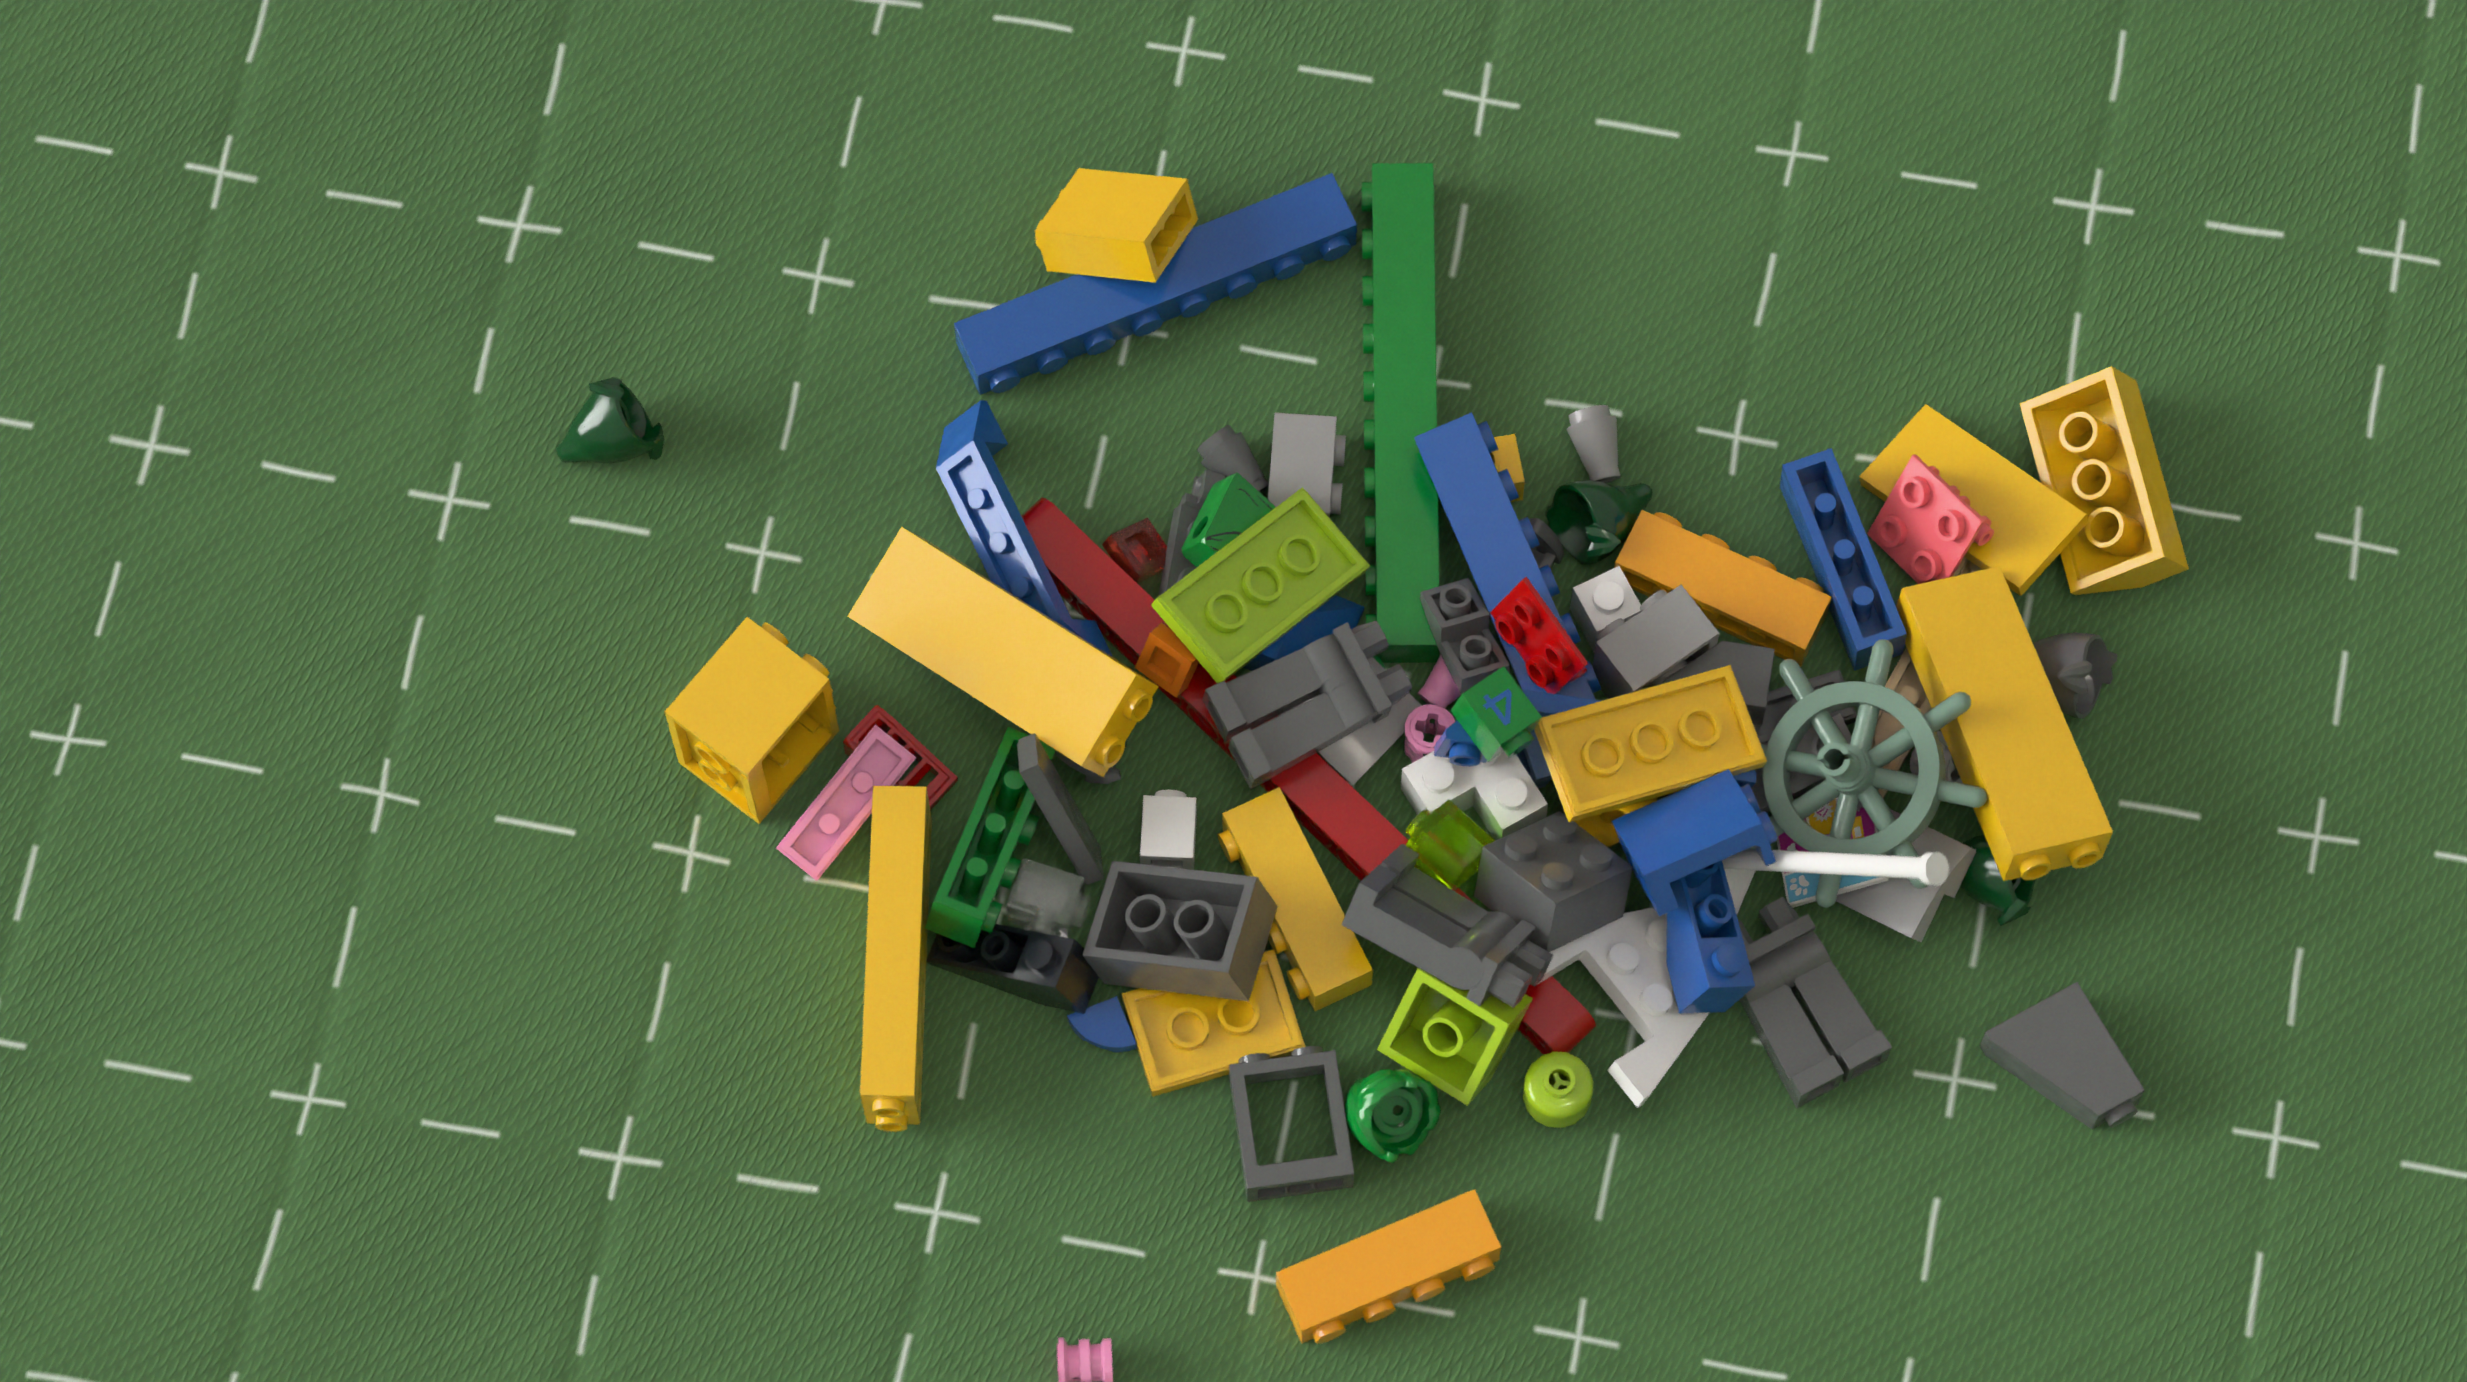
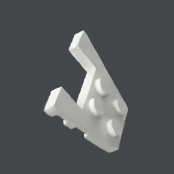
M1654 907L1624 913L1623 917L1551 951L1550 953L1553 954V958L1543 979L1539 982H1543L1575 961L1580 960L1644 1039V1043L1615 1060L1608 1069V1072L1637 1108L1645 1103L1710 1013L1679 1014L1667 968V913L1658 916Z

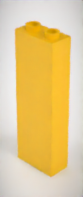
M903 527L897 533L848 615L849 618L1028 733H1035L1039 740L1102 777L1105 776L1109 768L1113 767L1120 760L1125 749V741L1136 723L1141 721L1149 712L1152 706V697L1159 687L937 546Z
M2000 566L1902 588L1896 608L1907 633L1906 648L1931 708H1934L1958 692H1965L1971 698L1970 708L1940 730L1962 783L1981 787L1986 791V803L1982 807L1973 809L2003 881L2020 877L2024 880H2034L2054 869L2071 865L2073 868L2079 869L2096 863L2103 857L2113 830Z
M873 786L860 1097L866 1123L875 1124L878 1130L889 1132L904 1131L908 1128V1124L920 1125L928 935V929H925L929 909L932 817L927 788L921 786Z

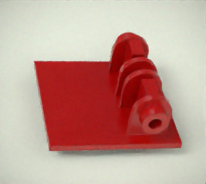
M1527 577L1522 579L1490 612L1495 619V626L1499 635L1505 642L1516 648L1526 663V670L1531 680L1537 686L1544 688L1547 693L1557 694L1569 682H1574L1587 672L1585 666L1589 663Z

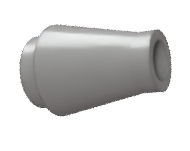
M1608 405L1587 407L1571 413L1568 416L1571 426L1566 430L1588 473L1589 480L1608 483L1619 479L1621 475L1618 467L1617 417L1611 416Z

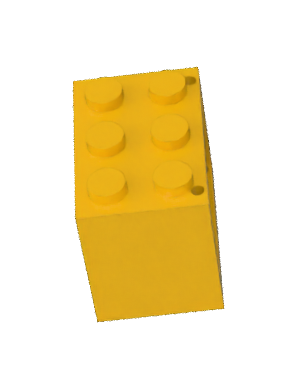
M746 617L665 710V715L678 763L756 823L760 824L839 732V726L832 695L833 690L830 680L827 678L830 675L827 668L813 656L805 654L801 658L787 647L789 644L788 640L774 626L765 622L760 627L750 618Z

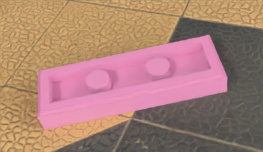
M874 725L776 849L818 881L871 815L873 786H894L917 757L877 725Z

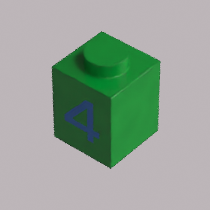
M1504 666L1463 692L1451 709L1452 714L1488 762L1505 752L1508 758H1511L1525 749L1534 741L1531 732L1542 718Z

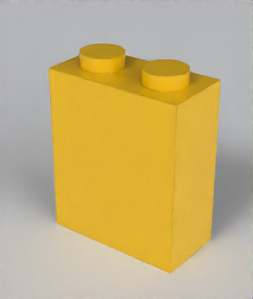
M1078 168L1066 187L1061 190L1059 197L1046 216L1039 222L1035 230V238L1038 248L1041 249L1047 271L1156 283L1198 221V216L1186 178Z

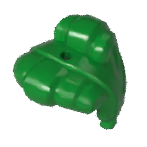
M1384 1069L1368 1077L1358 1078L1350 1087L1345 1099V1117L1352 1134L1367 1150L1389 1163H1395L1398 1160L1399 1154L1413 1155L1428 1136V1131L1434 1130L1441 1113L1435 1085L1416 1074L1410 1073L1407 1069ZM1396 1105L1401 1106V1111L1398 1114L1393 1113V1108Z

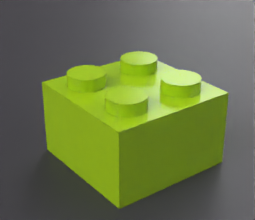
M1418 967L1377 1050L1468 1106L1492 1079L1532 998L1525 994L1522 1000L1513 1008L1491 995L1481 1006H1478L1466 998L1469 990L1455 988Z

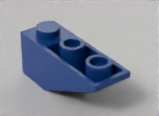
M1721 860L1670 883L1679 908L1667 913V968L1679 1014L1725 1012L1755 987Z

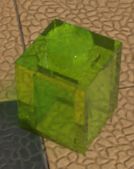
M1449 799L1432 813L1427 808L1422 810L1405 831L1410 836L1406 846L1420 854L1415 868L1453 891L1478 872L1483 846L1495 841Z

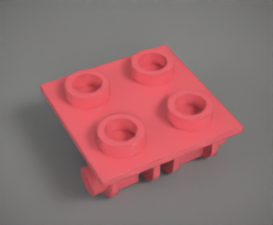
M1915 454L1910 458L1867 535L1918 584L1952 577L1971 544L1974 542L1979 546L1986 544L1992 538L1994 530L1990 527L1991 520L1987 516H1981L1971 508L1970 500L1966 496H1959L1960 490L1956 486H1949L1939 476V470L1935 466H1927Z

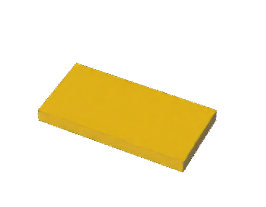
M1927 404L1921 408L1859 476L1861 486L1886 502L1912 455L1916 454L1927 466H1935L1939 470V476L1949 486H1956L1960 490L1959 496H1966L1970 500L1971 508L1981 516H1987L1991 520L1990 527L1994 530L1992 538L1982 546H1979L1976 542L1972 543L1964 557L1982 570L2000 566L2009 588L2020 596L2025 593L2088 523L2086 513Z
M1731 665L1542 717L1534 728L1569 823L1678 792L1728 769L1734 776L1762 768L1767 763Z

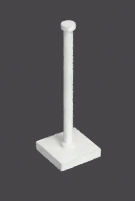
M1746 849L1722 860L1736 915L1756 870L1920 879L1926 885L1936 886L1943 884L1949 873L1948 860L1939 852H1927L1922 857L1772 850L1776 863L1766 867L1756 849Z

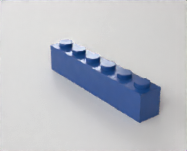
M1471 412L1415 436V443L1486 609L1490 614L1492 623L1520 688L1547 693L1544 688L1537 686L1531 680L1526 670V663L1516 648L1505 642L1499 635L1495 626V619L1490 612L1522 579L1527 577L1574 644L1581 642L1570 614L1566 613L1559 616L1552 597L1560 594V591L1549 565L1539 568L1531 549L1540 544L1528 516L1518 520L1510 501L1519 498L1512 478L1507 469L1497 472L1490 453L1499 449L1487 421L1477 424ZM1587 661L1589 664L1585 666L1587 672L1574 682H1569L1557 694L1595 699L1593 693L1602 689L1590 661Z

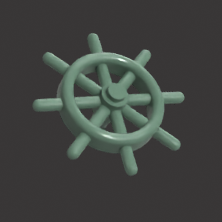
M1886 639L1878 640L1872 647L1865 682H1840L1814 690L1795 660H1783L1779 666V672L1797 703L1778 722L1768 745L1761 744L1767 759V763L1763 766L1764 792L1772 813L1769 819L1777 837L1785 832L1794 842L1810 852L1919 857L1912 843L1928 827L1941 801L1973 808L1982 807L1987 801V794L1983 788L1945 780V757L1941 742L1936 731L1970 708V696L1965 692L1955 693L1923 714L1918 707L1905 697L1885 687L1893 655L1892 643ZM1859 707L1849 745L1830 714L1845 708ZM1880 710L1891 714L1903 724L1904 728L1871 749ZM1813 726L1824 744L1819 750L1818 755L1796 751L1804 735ZM1915 746L1918 756V775L1882 768ZM1790 771L1826 778V780L1796 800L1793 799ZM1879 789L1913 795L1908 806L1897 819L1880 795ZM1838 797L1829 836L1816 831L1806 822L1805 818ZM1860 801L1879 832L1863 838L1850 839ZM1820 874L1816 891V901L1819 906L1828 908L1835 903L1842 875ZM1909 879L1915 888L1923 889L1928 886L1920 879Z

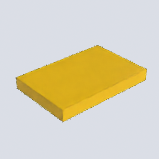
M1274 949L1263 953L1249 1001L1142 988L1122 993V1001L1137 1043L1138 1053L1152 1097L1228 1075L1229 1065L1239 1063V1058L1249 1054L1266 1053L1270 1055V1059L1292 1056L1291 1052L1293 1050L1305 1047Z

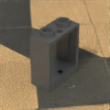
M1306 1046L1293 1050L1291 1052L1292 1056L1270 1059V1055L1266 1053H1255L1239 1058V1063L1229 1065V1081L1247 1202L1353 1188L1354 1169L1335 1050L1323 1052V1048L1320 1046ZM1324 1074L1336 1155L1257 1166L1246 1085Z

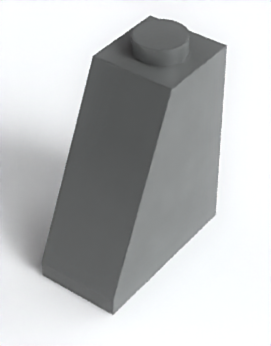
M2078 982L1986 1031L1980 1044V1048L1985 1056L2090 1129H2094L2105 1122L2108 1123L2110 1128L2118 1126L2138 1112L2135 1106L2138 1105L2145 1090Z

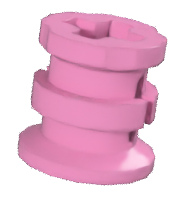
M1425 704L1415 708L1408 715L1404 725L1406 737L1404 752L1412 763L1424 757L1423 754L1433 752L1435 744L1446 728L1455 722L1453 715L1445 708L1438 705ZM1430 719H1434L1435 724L1430 723ZM1425 733L1435 735L1434 741H1423Z
M1058 1338L1059 1382H1113L1111 1338H1103L1101 1344H1090L1089 1339H1078L1079 1345H1067L1064 1338Z

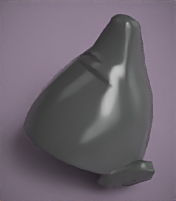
M2063 633L2033 642L2061 711L2074 718L2084 719L2094 708L2102 684H2111L2113 680L2111 666L2117 662V654L2109 651L2103 639L2097 634Z

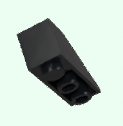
M995 924L991 934L982 930L974 948L937 934L926 959V962L930 965L1037 1004L1085 1014L1099 979L1098 975L1082 956L1084 948L1075 939Z

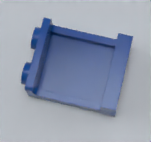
M1729 769L1612 820L1627 862L1633 867L1632 870L1658 916L1679 908L1670 886L1671 882L1753 846L1766 867L1776 863L1770 846L1771 843L1778 840L1775 829L1765 811L1761 812L1749 784L1740 787Z

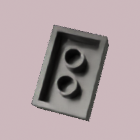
M1112 861L1082 956L1104 984L1249 1001L1278 906L1258 877Z

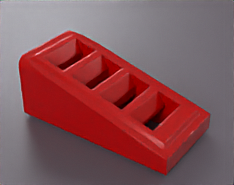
M879 705L874 706L844 739L845 754L850 756L874 725H877L917 757L916 760L919 762L902 781L899 779L894 786H916L929 771L936 776L926 787L931 811L955 785L958 777L895 718Z

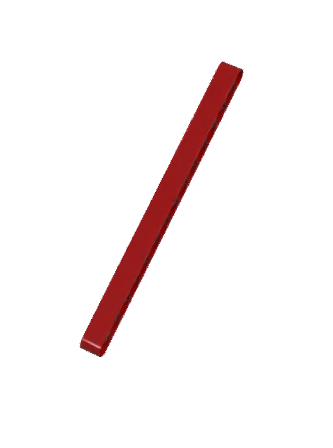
M1041 497L1022 515V518L1059 594L1086 620H1095L1102 635L1136 666L1150 632L1161 622L1168 628L1170 627L1152 608L1151 604L1154 602V599L1052 502ZM1198 663L1188 688L1177 698L1162 687H1158L1161 692L1234 760L1228 749L1230 740L1224 742L1202 701L1205 689L1217 683L1200 663ZM1233 674L1225 682L1227 683L1237 677ZM1317 753L1260 785L1267 792L1280 787L1296 820L1360 881L1379 864L1381 865L1382 861L1401 844H1404L1420 854L1415 868L1473 902ZM1554 977L1547 978L1535 987L1529 985L1526 995L1531 997L1532 1001L1517 1030L1543 1055L1551 1052L1569 1053L1596 1027V1022L1587 1009Z

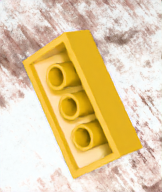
M2111 366L2020 403L2041 483L2087 514L2088 523L2060 553L2071 594L2082 595L2142 588L2189 569L2140 391L2135 379Z

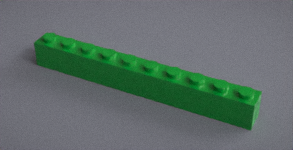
M1372 163L1371 182H1362L1361 184L1362 212L1372 213V229H1362V259H1372V276H1362V306L1372 307L1373 323H1363V354H1373V371H1363V402H1373L1374 419H1364V450H1374V467H1364V499L1374 498L1375 516H1365V547H1375V565H1370L1365 572V596H1375L1376 614H1366V623L1377 621L1389 644L1388 649L1376 655L1383 663H1436L1440 651L1428 624L1420 600V592L1439 587L1438 494L1414 439L1415 436L1437 427L1433 163Z

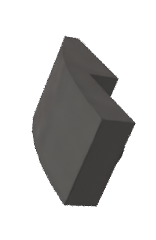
M1469 578L1420 592V600L1431 632L1460 693L1467 691L1503 666L1510 672V664L1489 630L1490 614Z

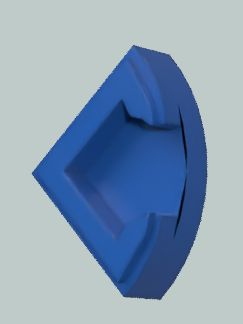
M1117 996L1088 1007L1085 1014L1075 1012L1067 1015L1068 1022L1077 1036L1096 1047L1116 1053L1137 1049V1043Z

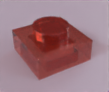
M1148 517L1111 534L1102 543L1111 559L1136 583L1163 572L1167 545Z

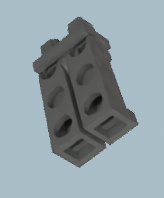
M1377 621L1366 623L1353 629L1350 628L1348 623H1345L1333 629L1334 634L1320 638L1300 650L1227 683L1223 681L1205 689L1202 701L1224 742L1230 740L1228 749L1250 790L1369 722L1373 721V723H1376L1387 717L1392 705L1410 693L1412 684L1400 664L1376 675L1368 661L1369 658L1387 650L1389 646L1386 636Z
M1401 844L1382 861L1381 865L1379 864L1359 882L1341 925L1449 985L1461 990H1469L1466 998L1478 1006H1481L1492 995L1514 1008L1526 994L1529 985L1535 987L1543 979L1553 958V954L1530 941L1536 926L1524 919L1516 924L1509 915L1500 911L1487 912L1415 868L1420 854L1404 844Z
M1781 897L1759 910L1758 917L1768 935L1753 942L1741 920L1738 921L1755 982V987L1739 1001L1797 1109L1839 1087L1841 1079L1846 1083L1884 1063L1888 1059L1892 1046L1881 1029L1876 1030L1834 966L1823 943L1813 932L1816 927L1809 915L1806 914L1799 918L1792 906L1784 897Z

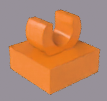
M1161 622L1150 632L1135 669L1177 698L1188 688L1199 661L1176 634Z

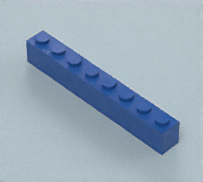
M1330 173L1192 228L1156 283L1076 274L954 323L956 343L979 395L989 391L994 393L1005 392L1015 387L1024 377L1039 371L1041 374L1055 372L1064 367L1069 359L1084 353L1089 355L1103 353L1110 349L1119 339L1132 334L1136 336L1148 335L1159 329L1164 321L1179 315L1183 317L1198 315L1210 306V303L1229 296L1233 299L1243 297L1251 293L1259 283L1275 277L1278 280L1288 279L1301 272L1305 265L1322 258L1325 261L1338 259L1347 254L1352 246L1356 245L1357 224L1333 173Z

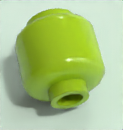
M1551 1052L1540 1056L1534 1061L1525 1075L1523 1086V1101L1528 1113L1537 1122L1554 1128L1573 1125L1585 1116L1592 1100L1593 1079L1589 1068L1583 1061L1567 1052Z

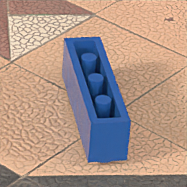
M1832 448L1782 465L1781 491L1818 583L1824 589V593L1831 596L1829 610L1853 670L1855 671L1869 665L1872 647L1880 639H1886L1892 643V658L1902 655L1907 636L1906 630Z

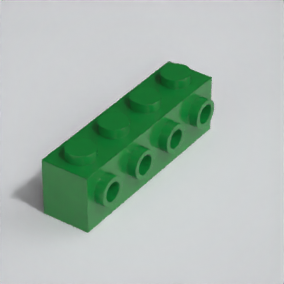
M1010 727L1006 730L935 896L925 929L972 948L975 947L982 930L990 934L992 933L1003 907L1002 903L994 901L1000 886L1010 890L1022 861L1013 857L1018 843L1029 846L1040 819L1039 816L1031 814L1036 800L1019 771L1017 744L1019 739L1028 735ZM1039 740L1052 762L1056 750Z

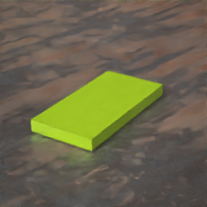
M1302 487L1157 597L1151 606L1218 684L1230 678L1367 571L1370 565Z

